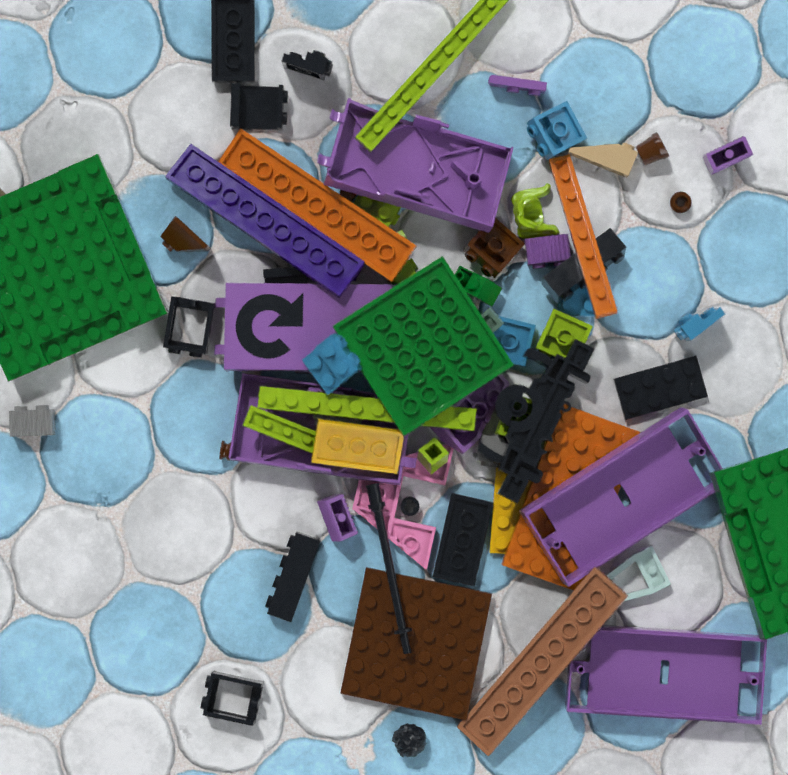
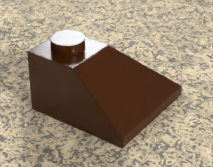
M176 216L160 236L164 240L162 244L170 252L173 249L177 252H201L211 249Z

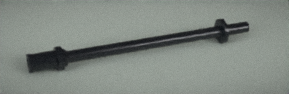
M379 483L366 485L370 503L368 508L374 512L398 629L394 631V635L399 634L403 654L411 653L408 632L412 631V628L406 627L382 512L386 505L385 502H382Z

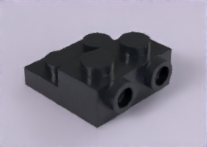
M313 50V53L307 52L305 60L298 53H284L281 61L284 68L323 81L326 76H330L333 68V61L328 60L325 57L326 54Z

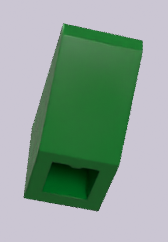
M460 265L455 273V276L468 295L491 307L494 305L502 290L500 286Z

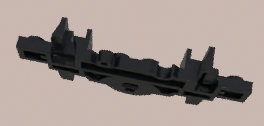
M574 339L566 357L556 354L551 359L546 354L531 348L526 349L522 357L531 359L546 369L540 378H535L529 388L523 385H511L504 388L497 396L495 402L496 414L502 423L509 426L505 435L508 443H506L503 456L489 449L481 441L475 449V452L486 460L499 464L498 470L507 474L497 493L498 495L518 504L529 482L528 480L534 483L540 482L543 472L537 469L536 466L542 454L547 453L546 450L542 449L541 444L544 440L553 442L551 435L561 417L560 411L568 412L571 409V404L565 401V399L571 397L575 389V383L567 380V377L569 375L585 384L589 383L591 376L584 372V369L594 348ZM525 393L532 403L530 415L522 421L510 420L512 416L521 417L527 412L528 404L525 398L522 397ZM515 402L521 404L520 410L514 409L513 405Z

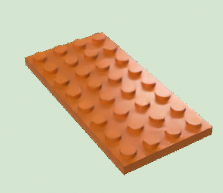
M573 407L568 412L560 411L561 417L551 435L553 442L545 441L543 449L547 453L542 454L536 466L537 469L543 472V476L539 483L531 481L522 508L632 439L640 432ZM620 484L614 487V490L617 493V495L621 487ZM542 507L528 515L542 539L555 531ZM519 513L501 565L575 590L586 576L569 587L563 584ZM561 541L559 549L552 547L549 551L566 577L577 570L578 567Z

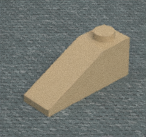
M623 142L622 145L572 147L568 150L567 154L627 178L638 152L634 150V146Z

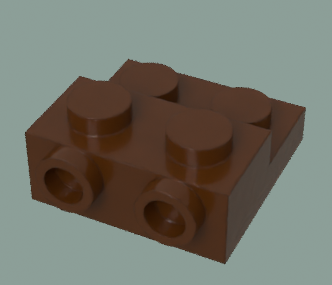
M495 217L491 231L488 233L480 230L465 246L463 251L467 260L472 263L476 261L481 266V271L484 275L495 278L525 243Z

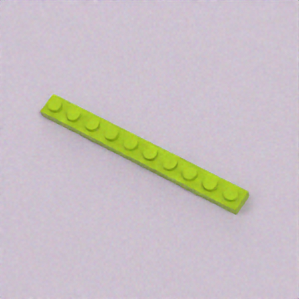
M479 0L355 136V139L371 153L509 0Z
M260 386L259 409L394 423L381 401L377 398L340 394L327 395L321 392ZM451 406L421 426L474 431L476 409Z

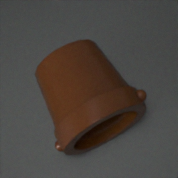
M657 132L636 146L645 166L670 157Z

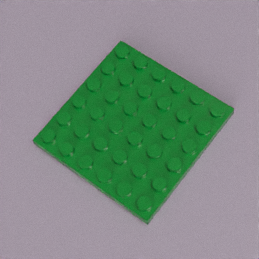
M443 256L332 326L335 332L346 340L350 352L355 353L360 359L361 372L403 437L514 366Z

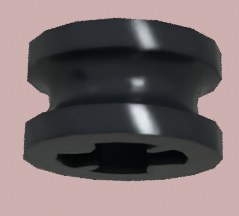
M411 496L404 498L400 504L402 513L407 516L415 515L419 511L418 500ZM412 500L411 503L415 502L416 507L413 508V512H408V509L405 511L406 501Z

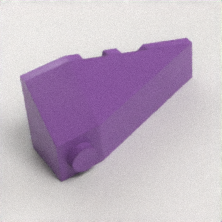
M500 374L452 405L453 407L476 409L474 431L438 427L430 428L443 443L462 454L465 453L480 439L486 424L490 421L491 415L495 410L497 396L510 383Z

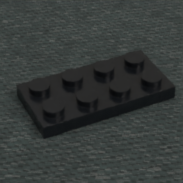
M211 0L212 82H255V0Z
M697 356L613 379L624 420L708 397Z
M451 493L432 577L475 586L494 502Z

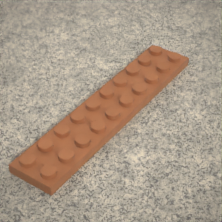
M594 567L467 715V720H462L457 728L487 756H490L620 607L628 595L599 568Z

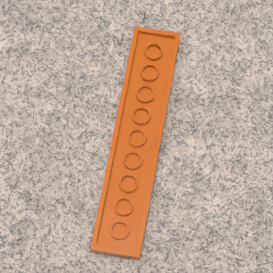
M241 128L219 160V163L365 261L366 265L394 282L417 247Z

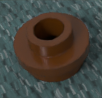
M677 192L670 199V206L677 213L688 211L692 204L690 196L685 192ZM678 199H683L684 205L682 207L677 205Z

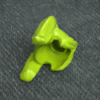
M546 183L543 187L521 190L512 195L513 213L516 225L518 226L517 235L520 238L528 239L560 234L559 229L555 225L544 223L542 206L539 198L545 197L550 193V184Z

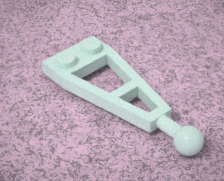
M652 545L631 555L606 574L612 580L636 561L648 588L626 593L628 597L625 601L653 594L671 585Z

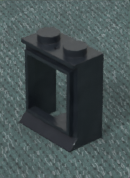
M171 296L163 348H168V352L174 354L187 351L189 356L202 358V354L206 355L208 353L215 303ZM177 307L208 312L203 345L172 340Z
M213 671L211 676L207 675L205 688H208L207 696H203L200 709H204V716L253 726L257 719L264 681ZM220 679L253 686L247 716L214 709Z

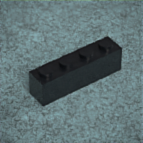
M611 228L596 238L605 271L608 270V266L612 263L618 264L624 259L627 247ZM576 253L542 278V286L557 304L562 300H569L578 288L583 289L586 287Z
M298 531L295 533V536L290 535L287 547L290 548L288 556L283 555L279 566L283 568L280 576L276 575L272 587L276 588L274 595H269L265 605L268 608L267 614L292 622L319 547L320 539Z

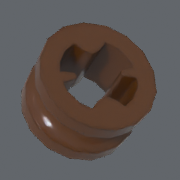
M222 441L219 455L220 460L226 458L227 461H230L231 442L227 444L225 441Z

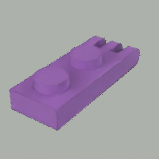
M491 75L488 80L490 86L507 88L506 91L510 93H519V90L528 91V95L540 96L541 93L545 94L547 82Z

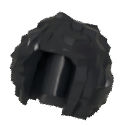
M407 723L401 725L392 737V742L395 743L397 752L402 757H416L417 754L425 749L427 744L424 730L422 727L416 726V724Z

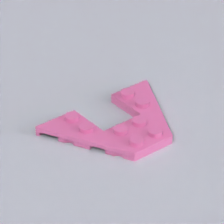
M447 444L442 445L449 452L448 462L433 474H430L418 459H416L415 468L403 467L401 485L403 476L446 485L453 448ZM418 452L405 455V457L417 458ZM359 480L352 509L377 529L374 512L368 508L370 503L366 485L379 482ZM379 483L382 502H385L386 505L382 512L388 539L424 569H427L436 527L394 518L401 485Z

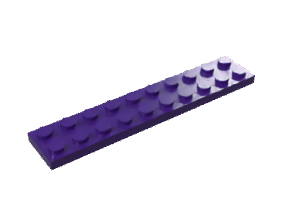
M193 144L187 147L165 176L166 180L339 298L365 265V261Z

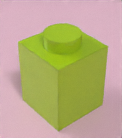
M434 437L418 450L417 459L430 474H433L448 462L449 452Z

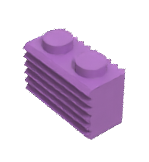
M742 136L709 153L707 152L704 154L703 160L710 174L713 175L751 157L753 152L746 137Z
M568 234L524 240L527 266L532 265L533 269L545 268V263L554 262V266H558L571 257Z
M333 494L317 501L333 542L343 541L358 533L356 531L357 527H354V519H351L352 515L348 511L349 507L345 503L346 499H344L342 494Z

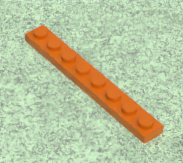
M570 154L549 159L550 169L595 318L598 319L617 314V307Z

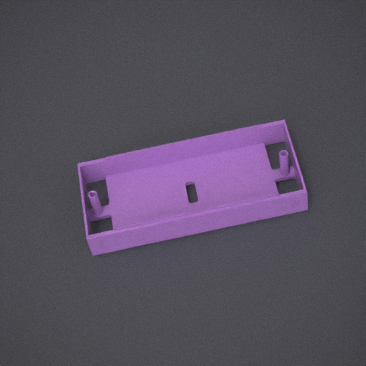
M680 407L520 509L519 512L560 580L569 587L588 575L594 567L602 566L715 493L712 483L705 487L703 486L689 463V459L695 455L703 456L706 454L715 471L723 468L689 410ZM682 417L685 418L697 439L684 449H681L668 427ZM618 484L621 485L630 500V504L624 507L614 490V487ZM541 507L555 528V531L544 539L541 538L528 516ZM561 541L578 567L577 570L566 577L549 551L552 547L559 549Z
M603 625L591 639L590 660H573L568 665L565 709L567 712L762 725L767 639H760L759 635ZM742 641L761 642L758 672L740 671ZM662 660L669 661L667 684H660ZM572 672H578L579 674L589 673L586 706L570 705ZM740 683L758 684L755 717L737 716Z

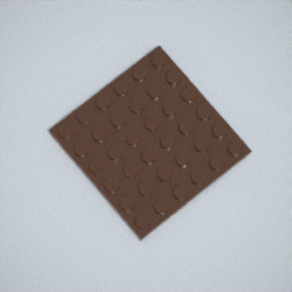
M366 567L340 694L467 720L492 593L395 573L406 627L412 628V631L408 632L412 652L403 654L399 634L394 635V631L398 629L387 573L384 570Z

